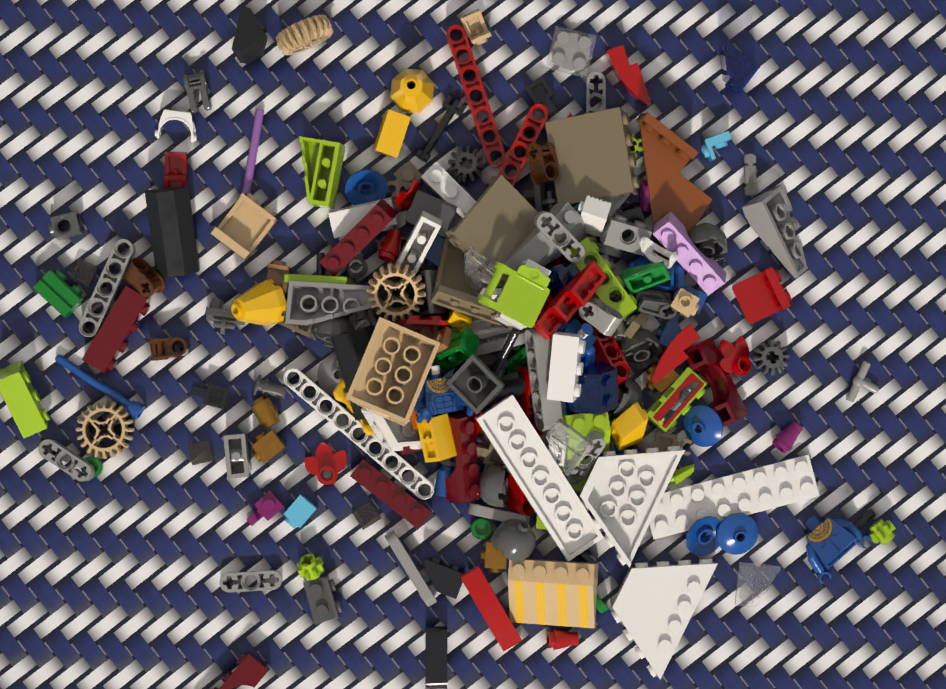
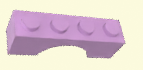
M669 212L654 224L653 235L668 251L678 254L677 261L708 296L725 284L726 272L714 258L706 257L697 249L689 238L685 226L672 212Z

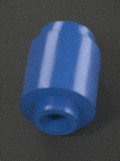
M443 466L442 470L438 469L434 489L437 496L446 497L445 478L450 477L455 468Z

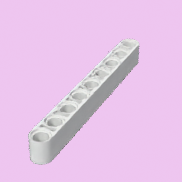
M292 368L285 372L283 379L290 389L420 499L426 500L432 497L435 489L432 482L397 452L390 451V447L382 445L379 454H373L370 451L371 443L379 442L375 434L367 435L365 433V437L362 440L355 439L353 435L354 430L362 428L360 421L355 420L351 413L302 371ZM292 372L299 374L300 379L297 384H291L288 380V376ZM308 386H313L316 389V395L313 398L305 396L304 392ZM324 400L331 401L333 405L331 411L324 412L321 409V403ZM340 414L348 416L349 422L346 426L338 424L337 418ZM395 456L398 459V465L395 468L388 467L386 464L387 457ZM405 470L413 471L415 475L413 481H404L402 474ZM421 484H428L430 486L431 492L429 495L423 496L419 493V486Z

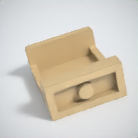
M241 193L240 198L226 217L210 234L247 261L277 222V219L274 217L276 213L267 206L264 208L260 207L257 204L259 200L252 194L248 193L245 195Z

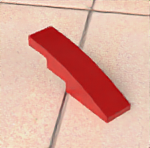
M165 152L164 188L187 186V152Z
M591 261L538 316L534 328L545 340L551 339L563 323H567L579 307H584L606 279V274L595 261Z
M479 565L460 575L461 580L503 652L521 642L522 639Z

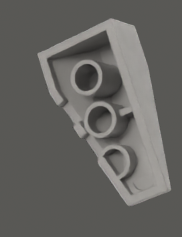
M569 202L555 204L549 212L579 242L585 235L582 217ZM544 217V218L542 219V222H543V223L541 224V226L544 224V225H546L547 227H549L550 230H551L552 228H554V227L548 222V219H549L550 217H548V218H545V217ZM535 227L504 265L516 271L522 261L530 259L541 266H545L563 254ZM558 231L554 235V240L558 243L565 239L564 231ZM569 243L566 245L568 249L572 248Z
M289 281L285 324L310 325L372 309L371 304L374 301H368L367 299L371 294L367 292V287L370 286Z

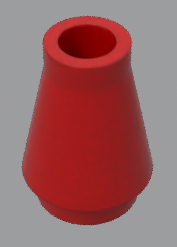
M389 229L386 238L378 249V258L391 263L395 261V258H398L402 234L400 231Z
M558 629L547 631V647L557 650L578 645V632Z

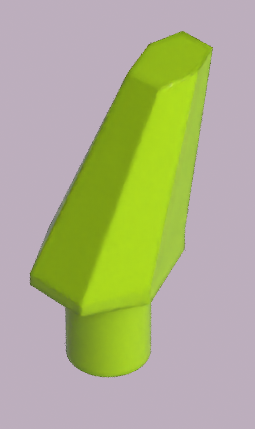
M694 464L676 469L670 482H675V486H677L694 472Z

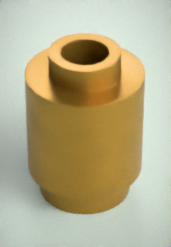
M262 396L252 402L254 406L251 410L260 425H264L265 429L281 421L278 417L280 414L269 397L265 399Z

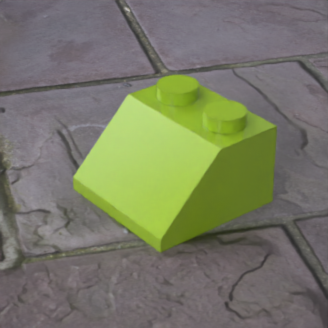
M607 409L563 416L561 427L566 435V459H571L585 436L594 431L600 432L605 440L606 445L602 452L609 451L611 428Z

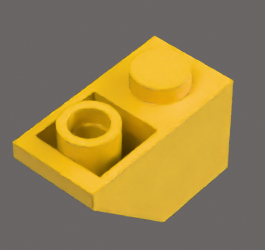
M638 402L629 407L611 424L610 436L619 450L640 443L643 440L648 415Z

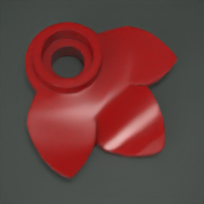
M414 178L412 186L407 193L399 192L397 194L394 206L397 207L399 212L410 209L414 196L421 188L422 180L418 181Z
M739 336L734 345L726 340H721L719 351L723 358L719 361V365L726 373H734L737 376L746 375L751 369V362L747 358L749 349L744 338Z
M321 442L316 449L315 457L304 458L305 468L310 474L316 475L320 483L324 485L333 484L337 480L338 472L342 471L346 466V451L341 450L334 453L330 446ZM325 470H329L331 472L330 478H325L323 476Z

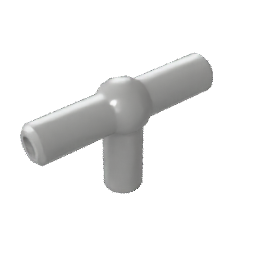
M862 362L857 376L853 378V384L846 400L854 402L860 387L874 394L878 392V385L864 380L871 366L870 363Z

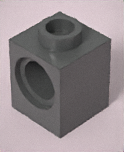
M76 211L50 217L49 230L51 236H55V239L61 240L84 234L79 213ZM63 221H69L70 228L66 232H62L60 229Z

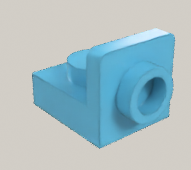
M729 131L702 141L703 146H701V150L705 158L708 157L709 161L716 159L712 147L715 146L717 150L728 146L727 141L732 139Z

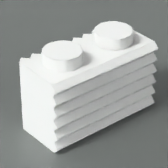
M590 195L586 197L585 202L580 201L577 212L582 217L586 233L601 237L611 208L610 202H603L602 199H595L590 197Z

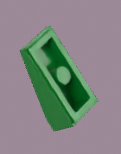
M664 261L622 270L623 279L631 294L671 280Z

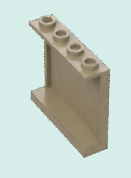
M621 107L545 122L547 139L555 147L556 162L559 170V176L554 180L558 203L569 202L570 205L579 204L580 201L585 202L586 197L589 195L595 199H604L630 193L638 194L637 188H640L638 176L634 174L633 168L636 167L635 155L631 154L630 146H633L631 133L627 131V125L630 124L629 116Z
M502 175L492 176L488 180L487 184L489 187L457 226L445 233L450 238L449 241L465 253L466 259L475 263L479 267L480 273L490 279L495 271L493 267L496 261L504 264L536 227L534 219L538 213ZM503 273L496 288L503 289L509 275Z
M446 235L442 243L431 303L512 330V328L494 319L497 313L496 310L478 302V295L484 287L487 288L490 278L482 275L479 268L464 263L465 253L460 248L455 247Z

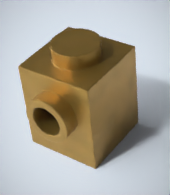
M655 363L646 371L648 375L645 379L648 382L645 385L653 393L657 391L661 394L679 375L673 369L652 385L650 379L656 366Z
M271 430L266 435L262 432L253 439L255 443L252 445L254 449L252 454L259 462L263 460L264 463H267L285 449L286 445L274 430Z
M486 541V549L481 550L480 563H484V568H489L488 572L501 573V569H506L507 558L502 555L504 552L500 548L497 550L494 548L492 541Z

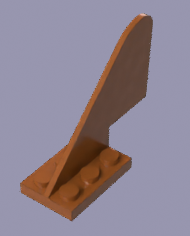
M648 112L641 113L636 121L639 123L638 127L641 133L653 229L657 221L669 212H672L685 226L688 234L696 226L713 200L680 174L690 159H694L699 152ZM657 239V241H658V243L661 245V247H663L664 249H666V248L660 243V241Z

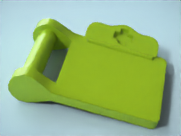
M496 261L493 267L495 271L484 294L480 295L478 302L528 328H533L550 293V289L547 288L550 281L549 278L543 275L538 268L519 265L515 271ZM502 274L509 275L497 301H492L491 298Z

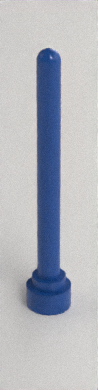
M59 354L55 357L57 363L127 408L126 411L129 412V416L135 420L143 413L146 406L141 402L130 401L64 356Z

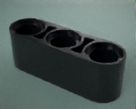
M426 626V689H447V626Z

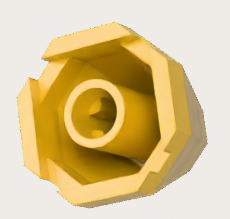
M405 68L392 79L390 99L401 112L419 114L433 103L434 83L423 70ZM411 85L415 86L414 89H409Z
M272 279L258 283L233 300L231 312L238 321L269 326L284 321L285 316H282V312L286 311L287 303L283 289L279 285H273L272 283L275 282Z

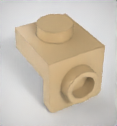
M479 9L459 17L470 43L480 45L485 43L488 37L492 36Z
M681 288L671 303V307L680 312L679 315L688 318L690 315L694 316L700 307L697 304L700 298Z

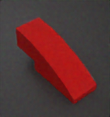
M623 45L607 50V59L617 79L636 101L645 108L649 107L651 102L638 63L629 65Z
M691 324L683 328L661 354L650 379L652 385L689 358L684 350L701 338Z

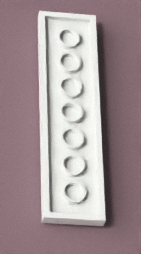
M512 394L475 418L568 562L604 538Z
M809 454L664 492L649 524L653 540L688 531L697 520L703 517L712 516L722 521L731 514L743 513L750 515L820 496Z

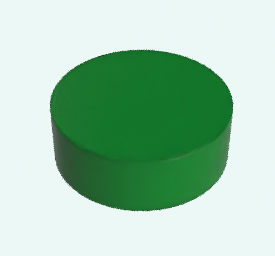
M94 456L85 458L95 468L94 477L99 476L103 471L101 459ZM81 468L82 473L87 475L86 468Z
M478 518L473 521L471 532L477 539H486L492 533V524L486 518Z
M597 592L596 608L603 614L609 609Z

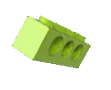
M588 238L579 242L585 249L584 258L579 262H571L566 259L575 273L578 274L586 267L584 260L591 259L595 261L606 274L608 283L600 285L592 297L600 299L611 308L620 312L623 315L622 320H624L636 311V299L631 293L628 294L623 288L625 285L619 276L615 277L612 273L611 264L606 258L602 259L598 253L600 250L594 241L590 242ZM573 247L569 249L572 252L571 255L575 257L578 255L577 249ZM617 294L620 297V301L612 302L609 295Z

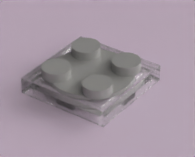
M555 26L546 69L587 78L597 36Z

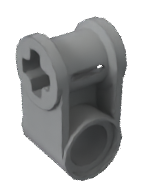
M598 298L590 299L584 307L579 308L580 317L606 336H613L623 319V315Z

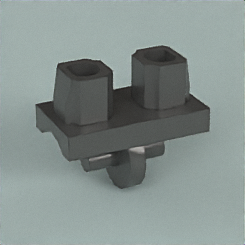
M533 184V187L524 190V198L527 201L535 200L536 208L534 209L538 213L541 211L549 212L554 204H558L557 198L553 199V192H546L545 184Z
M212 298L210 306L206 307V319L214 321L213 327L220 328V334L225 335L227 329L234 330L235 324L245 325V322L238 321L233 316L231 310L223 309L224 300Z

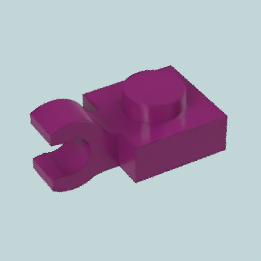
M269 491L254 504L258 510L246 520L251 526L263 516L269 521L284 506Z

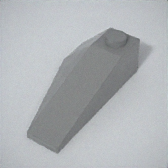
M782 184L751 199L742 207L744 216L751 228L794 278H798L808 269L802 244L796 239L795 230H798L797 225L792 223L789 212L793 210L791 202Z

